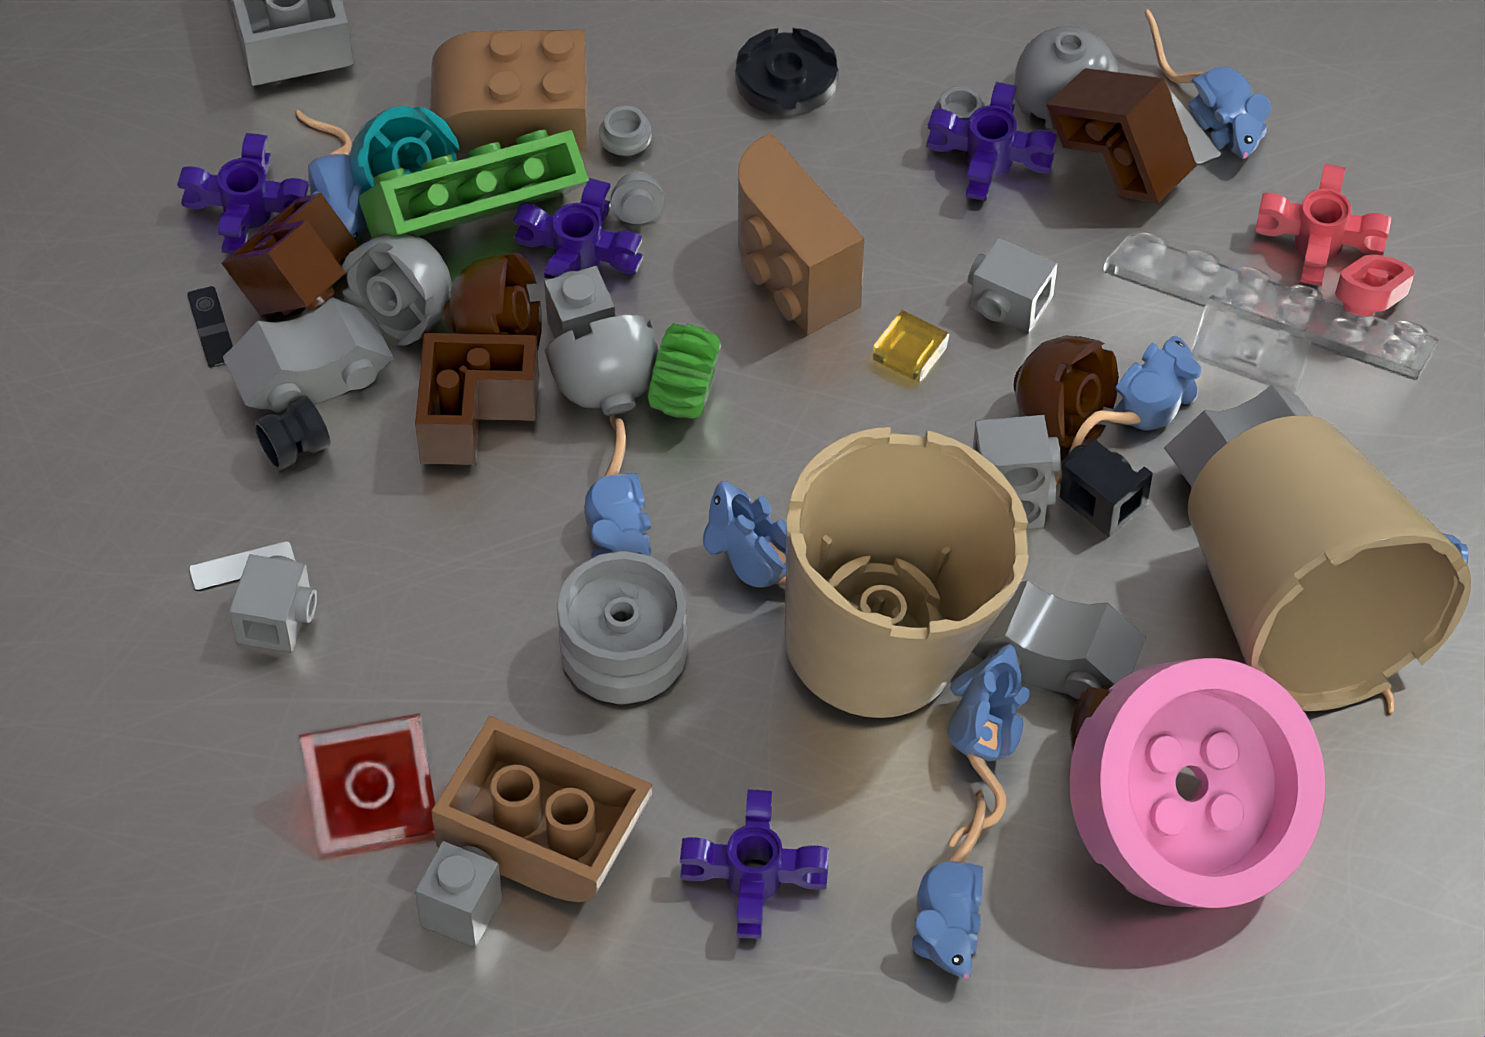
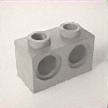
M1044 415L975 420L973 450L989 460L1012 485L1026 513L1028 520L1026 529L1044 528L1047 505L1056 503V484L1053 472L1060 471L1061 466L1059 441L1057 437L1048 438Z

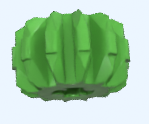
M673 323L666 329L659 352L657 353L649 386L648 400L652 408L677 418L687 417L696 419L703 413L720 355L721 343L716 334L691 324L686 326Z

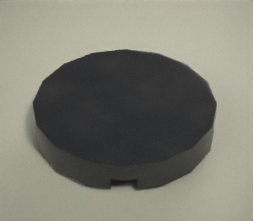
M779 28L769 29L749 38L739 50L736 60L735 80L739 93L751 106L767 114L787 117L807 114L823 106L834 94L839 72L837 57L834 49L822 37L806 29L792 28V33H779Z

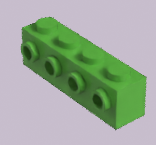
M545 129L517 138V145L501 149L499 142H495L468 152L470 158L454 162L452 155H447L423 163L421 165L422 171L406 175L404 168H399L373 177L375 186L358 196L372 239L383 234L393 237L413 234L418 237L514 210L521 203L535 204L571 192L589 181L573 131L569 130L548 136Z

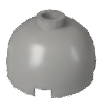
M1065 26L1045 30L1032 39L1019 57L1015 69L1014 85L1017 88L1014 98L1022 113L1030 118L1032 112L1037 117L1045 119V127L1056 130L1046 104L1084 68L1118 72L1117 61L1105 41L1091 31L1079 27Z
M383 234L351 251L342 264L345 273L347 272L349 287L343 291L345 302L370 311L382 336L385 331L401 340L396 345L406 346L419 340L424 336V333L430 332L444 316L443 309L446 302L450 299L452 282L448 267L442 257L427 241L413 234H404L396 237Z
M622 315L589 323L591 333L575 340L573 330H570L548 344L545 354L550 371L560 391L570 402L588 409L602 408L604 415L620 414L636 406L634 398L646 392L650 386L652 371L655 366L657 353L659 352L651 321L646 323L645 317L641 315Z

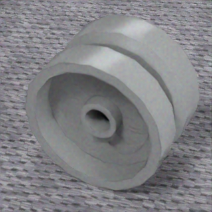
M628 551L600 554L578 565L563 582L556 603L560 651L563 669L578 689L596 700L628 704L647 701L666 691L683 672L688 653V634L686 629L688 621L683 585L668 566L649 555Z

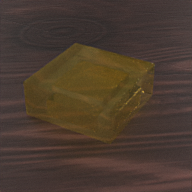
M901 310L873 346V360L921 383L948 347L949 333Z

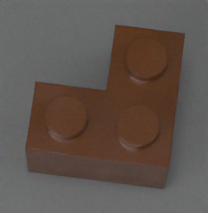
M1084 68L1046 104L1063 148L1103 154L1119 197L1160 203L1197 166L1165 78Z
M317 193L294 200L221 264L259 315L280 311L283 315H287L303 307L307 311H311L326 302L334 294L331 286L345 274L342 268V264L345 261L344 258L359 244L322 193Z
M424 333L415 418L420 464L476 465L480 419L536 421L539 389L536 335Z

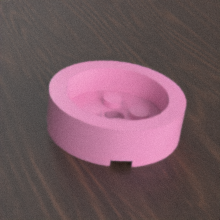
M1202 658L1156 664L1131 673L1108 690L1110 693L1100 703L1092 717L1085 719L1079 731L1073 749L1069 775L1070 799L1076 826L1086 848L1096 863L1103 864L1118 881L1125 885L1124 889L1133 895L1153 903L1174 907L1225 908L1241 905L1268 894L1290 877L1309 852L1321 823L1325 801V770L1322 753L1314 729L1302 708L1288 691L1274 679L1249 665L1220 658ZM1184 767L1190 768L1195 773L1196 778L1202 781V786H1198L1196 794L1189 801L1181 798L1175 785L1176 777Z

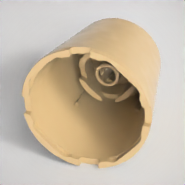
M1297 415L1273 419L1252 427L1229 441L1215 453L1200 471L1192 486L1188 500L1189 520L1245 663L1265 673L1279 683L1297 701L1303 711L1328 710L1351 705L1392 687L1387 678L1405 667L1415 658L1421 665L1427 662L1451 636L1465 612L1471 592V576L1468 564L1461 556L1457 547L1333 424L1326 420L1313 416Z
M877 427L855 432L834 441L815 455L805 466L793 488L787 512L785 645L795 672L802 682L819 698L848 713L875 718L905 715L926 706L944 690L1011 600L1021 583L1028 564L1029 555H1027L1028 543L1026 534L1028 520L1014 488L989 460L969 446L940 433L927 430L925 437L891 433V427Z

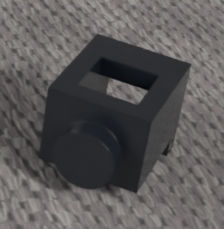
M1096 439L1087 446H1076L1064 459L1061 465L1062 479L1059 497L1108 538L1148 505L1153 472L1145 466L1138 472H1135L1121 454L1109 451Z

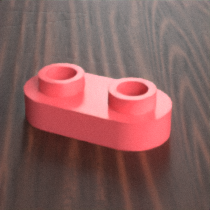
M1365 255L1341 271L1335 295L1343 302V308L1348 312L1358 316L1371 317L1376 312L1387 310L1408 295L1414 270L1408 264L1392 257Z

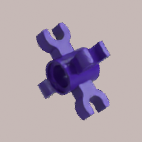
M996 82L990 105L975 110L970 116L969 121L960 119L956 114L945 109L932 110L928 122L930 134L926 147L938 152H947L953 149L966 151V161L969 166L967 179L970 180L965 197L986 201L993 176H998L1008 171L1013 161L1023 163L1027 168L1035 172L1050 173L1055 156L1053 149L1057 135L1046 130H1035L1030 133L1016 130L1017 121L1013 115L1015 108L1013 99L1016 93V85Z
M246 133L243 140L241 158L233 159L224 164L219 170L218 175H212L198 167H182L177 183L178 188L185 189L181 200L182 206L190 209H203L208 205L223 207L224 213L220 218L218 235L224 236L221 247L222 253L232 254L248 240L249 229L263 225L268 221L272 212L280 213L294 200L307 195L309 182L306 180L289 178L282 182L267 181L266 174L271 163V153H265L268 135Z
M589 178L584 187L580 203L567 204L561 207L554 216L548 215L541 208L532 204L521 203L513 217V224L519 225L514 241L527 247L544 245L554 248L555 256H552L547 263L544 271L545 278L552 279L569 271H580L593 266L598 268L601 262L609 263L614 269L625 274L637 273L643 260V254L637 252L642 243V236L626 230L614 233L602 229V222L605 221L611 208V201L605 200L610 189V183Z
M748 789L745 826L739 828L731 835L727 845L714 844L703 838H682L680 879L687 881H706L711 878L727 879L731 892L738 897L737 937L761 939L764 901L777 893L781 882L795 883L807 889H827L829 848L815 845L803 846L798 849L782 848L779 836L770 829L772 791ZM758 859L767 864L759 868H750L742 863L747 860Z

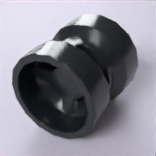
M306 396L289 403L287 411L280 416L269 413L254 421V429L259 443L269 461L278 471H282L295 464L298 454L305 453L306 451L317 453L331 444L327 427L320 413Z

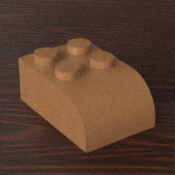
M585 29L473 31L454 36L440 45L432 58L430 110L446 121L457 138L459 151L455 153H468L473 149L499 142L501 149L517 145V138L544 129L548 136L572 130L579 151L587 150V54Z
M772 133L756 140L743 153L738 166V248L749 276L756 284L760 285L763 283L774 296L781 314L789 321L794 320L807 336L861 308L865 238Z
M489 716L431 811L436 846L439 848L442 841L460 848L464 846L476 847L486 852L495 862L499 863V871L502 876L561 900L571 902L588 901L594 898L648 804L652 796L653 786L647 781Z

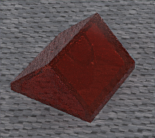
M420 713L299 735L320 854L435 833L431 812L435 806V799Z

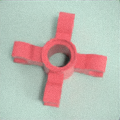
M1324 163L1319 189L1307 194L1302 205L1291 203L1287 198L1279 194L1263 193L1255 231L1266 236H1278L1283 233L1296 235L1295 244L1298 250L1305 255L1300 283L1322 286L1327 260L1336 257L1342 251L1343 245L1354 246L1366 255H1384L1392 218L1380 213H1369L1363 216L1351 214V204L1341 194L1346 167Z

